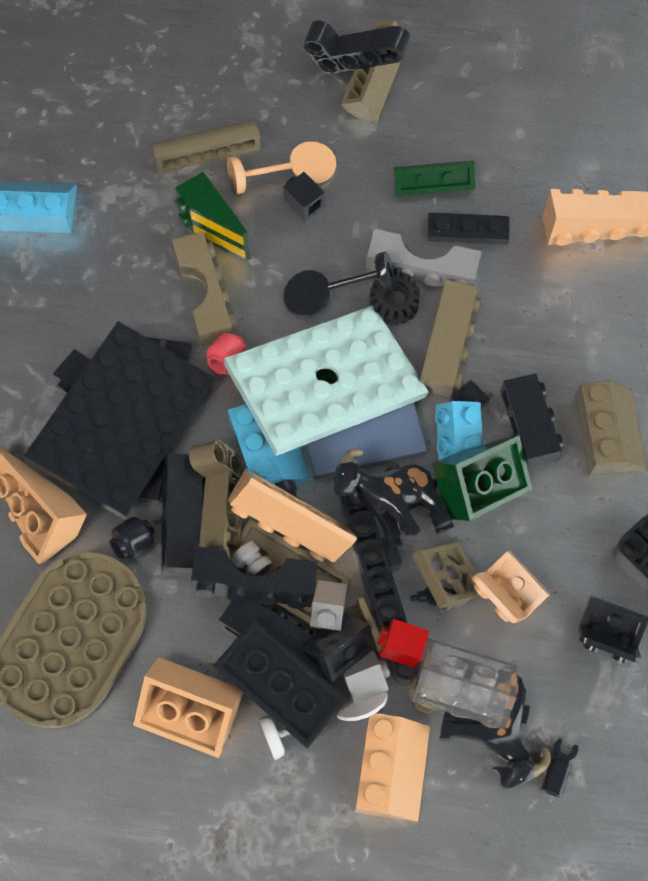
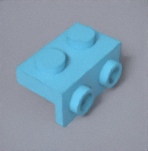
M451 401L436 405L435 421L437 424L439 460L483 445L480 402Z

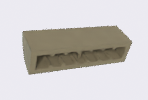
M395 19L376 22L371 30L399 25ZM401 62L354 70L341 102L342 107L356 118L377 122Z
M254 119L151 143L159 174L261 150L260 135Z

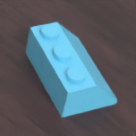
M0 181V231L71 233L77 185Z
M244 404L228 409L229 421L246 469L272 484L292 479L297 486L311 481L300 447L275 456L248 406Z

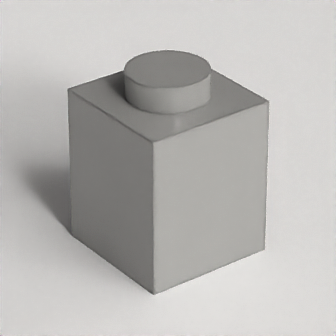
M317 580L312 605L311 627L341 631L348 584Z
M374 650L343 673L354 703L389 690L385 678L390 677V673L384 659L378 661Z

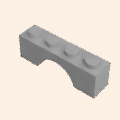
M374 229L366 257V270L375 271V256L380 252L386 251L391 259L395 276L396 271H400L403 278L405 274L410 275L409 281L414 279L433 287L444 286L445 280L474 286L481 251L454 245L446 255L440 258L422 259L414 256L405 248L401 234Z

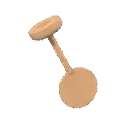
M304 142L292 150L289 163L244 171L241 160L238 157H230L227 159V172L231 189L234 195L245 192L246 177L291 169L295 176L305 172L315 183H322L334 174L337 165L336 157L332 150L324 144Z

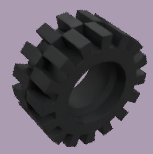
M396 271V288L390 291L402 293L405 297L403 304L397 306L387 304L384 296L390 291L384 290L379 280H374L370 289V306H373L375 312L378 311L387 325L389 320H393V325H398V320H401L402 324L407 323V318L411 320L414 317V312L417 313L420 299L419 286L416 287L417 282L414 279L409 281L410 275L405 274L404 278L401 277L400 271Z

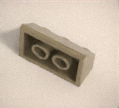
M612 381L581 383L575 395L589 476L647 470L632 389Z

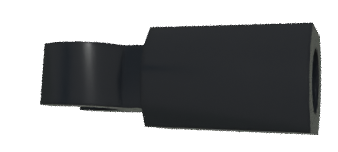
M558 739L553 745L555 759L551 760L541 787L542 792L557 798L562 797L571 769V766L568 765L569 761L574 759L578 753V746L575 744L572 746L570 754L562 753L560 749L562 739Z

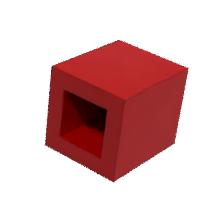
M393 619L387 627H382L377 640V644L381 645L379 656L415 667L422 660L429 630Z

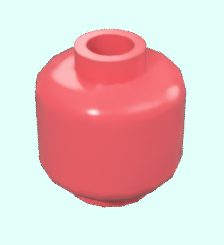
M231 333L219 335L206 352L209 367L218 374L229 375L224 366V360L227 357L248 350L243 338Z

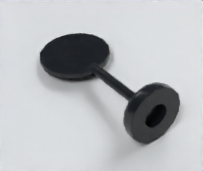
M386 251L380 252L375 256V271L330 283L320 272L314 270L302 271L288 281L284 289L283 299L285 305L295 315L301 317L312 316L326 306L330 298L331 289L378 277L379 283L384 290H394L396 288V278L391 259Z

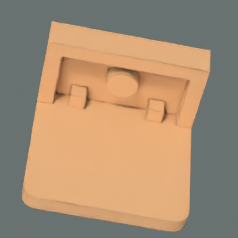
M507 551L486 572L476 573L472 577V580L476 583L474 589L484 599L489 598L497 606L495 612L505 622L511 621L513 624L525 620L551 596L511 551Z

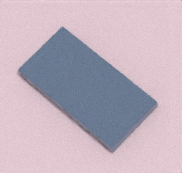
M414 403L306 444L315 479L333 476L338 462L350 449L363 450L362 456L353 458L357 460V464L362 468L427 453Z

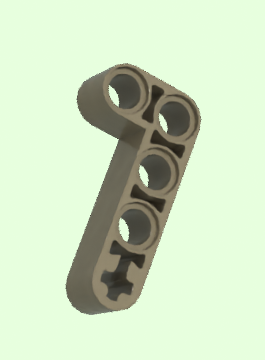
M216 440L193 446L189 452V460L193 469L205 477L199 547L226 550L229 560H231L234 553L240 548L242 517L231 511L233 506L230 505L228 498L245 471V463L237 451L223 441Z

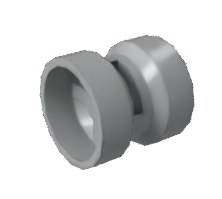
M254 541L244 544L231 558V562L237 568H241L244 570V574L250 576H264L273 566V563L267 556H261L260 549Z

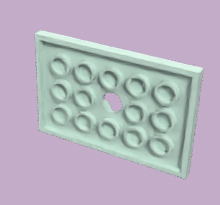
M373 306L232 355L224 360L225 368L275 456L424 399L429 392L425 385L420 382V377L378 311H374ZM320 369H330L336 373L338 380L334 384H329L323 380L319 381L316 373Z

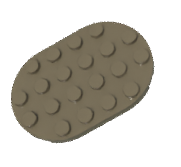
M86 552L56 561L36 579L0 637V701L17 718L38 727H64L86 718L104 701L143 633L147 618L145 594L138 579L126 565L108 555Z

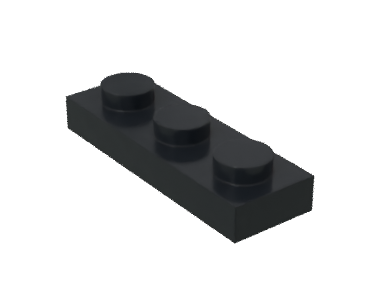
M429 212L427 241L508 245L509 216Z

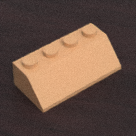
M245 469L228 498L230 505L233 506L231 511L244 519H247L250 515L259 521L257 525L269 533H273L274 530L285 535L283 537L284 541L296 548L300 544L310 549L308 554L321 562L328 559L334 563L357 539L353 532L343 523L248 469Z

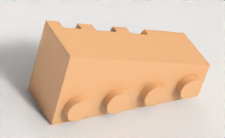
M550 189L542 216L548 245L557 244L564 246L572 242L583 241L585 243H592L600 239L610 238L611 240H619L628 236H648V192L620 191L617 195H611L608 190H598L595 194L589 195L583 194V190L572 189L571 194H561L560 189Z

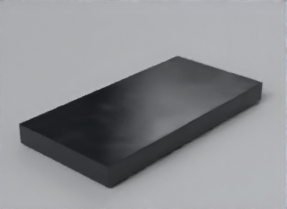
M255 619L248 624L213 665L214 668L307 749L348 702L344 695Z

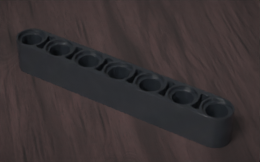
M356 489L361 503L357 506L349 505L346 500L350 497L341 496V511L346 526L357 537L352 547L380 633L381 628L387 627L393 619L405 623L408 622L374 514L364 497ZM359 523H364L369 526L370 530L366 533H359L354 527ZM368 550H372L379 557L374 561H369L364 558L363 554ZM375 578H382L388 585L383 589H377L371 582ZM384 606H391L396 610V615L389 618L384 617L380 609ZM387 659L392 676L400 685H411V682L420 673V662L413 667L415 672L412 675L404 676L398 670V666L402 663Z

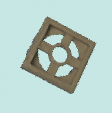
M458 541L421 549L412 555L439 609L442 608L443 612L449 609L453 610L469 600L480 597L474 589L476 583L472 580L475 572ZM436 560L440 561L441 566L439 571L434 570L431 564L432 562ZM446 566L451 567L455 571L456 579L448 575ZM462 576L464 579V587L460 581L462 579ZM445 580L451 584L456 594L445 591L440 581Z

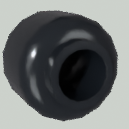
M129 517L112 530L109 543L114 553L120 559L126 558L134 561L154 546L153 535L155 530L146 519L142 521L138 517Z

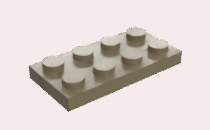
M252 519L248 521L241 532L240 548L244 544L254 541L260 549L261 556H267L273 563L272 568L264 576L274 573L284 564L287 558L317 562L315 589L317 580L348 584L347 588L351 583L350 578L315 559L302 549L290 545L274 532L269 533L260 528L257 522ZM233 564V566H234L236 569H238L239 571H241L242 573H244V570H242L241 568H237V567ZM274 604L310 626L312 605L303 609H294L287 604ZM312 627L313 629L317 630L318 632L321 630V628Z

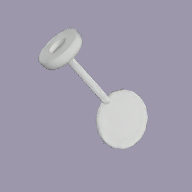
M348 691L343 694L348 699V702L336 716L344 721H357L367 718L384 707L387 701V693L385 691L354 703L351 693ZM270 716L260 718L259 720L273 757L277 760L285 754L280 738L290 733L284 728L277 731L274 721Z

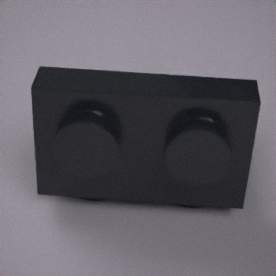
M590 595L578 626L579 641L583 643L585 649L595 653H601V650L613 654L612 658L628 665L631 664V661L639 663L641 659L639 644L648 624V616Z

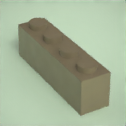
M445 280L420 382L431 393L451 397L453 389L460 388L463 372L458 371L459 364L466 363L469 347L464 346L466 338L472 339L475 323L470 322L472 314H478L481 298L476 297L478 290L476 286Z

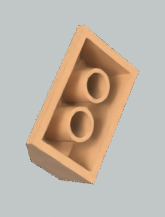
M158 657L144 677L133 725L219 758L236 718L243 692L232 684Z
M380 713L369 716L355 812L418 822L430 726L399 716Z

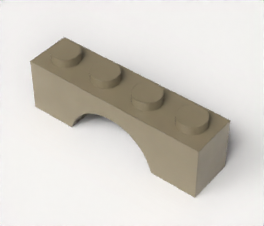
M204 232L173 239V248L181 276L197 279L208 290L201 305L192 311L201 346L205 347L211 345L223 333L233 334L232 328L237 327L233 311L228 312L225 305L229 304L230 301L226 287L220 288L219 281L223 280L219 264L213 265L212 257H216L212 241H206Z

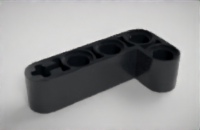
M316 20L312 22L303 48L321 70L327 73H339L401 62L410 39V34L403 27L390 26L338 36L328 23Z
M647 514L621 537L613 549V557L648 593V574L644 568L648 566V534H646L643 526H648ZM623 545L633 547L635 555L625 553Z

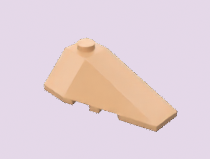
M0 446V498L6 499L11 510L8 516L11 522H17L22 532L19 537L22 545L39 565L44 564L78 536L87 514L70 495Z

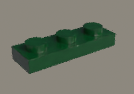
M471 160L394 167L395 194L400 196L475 189V162Z

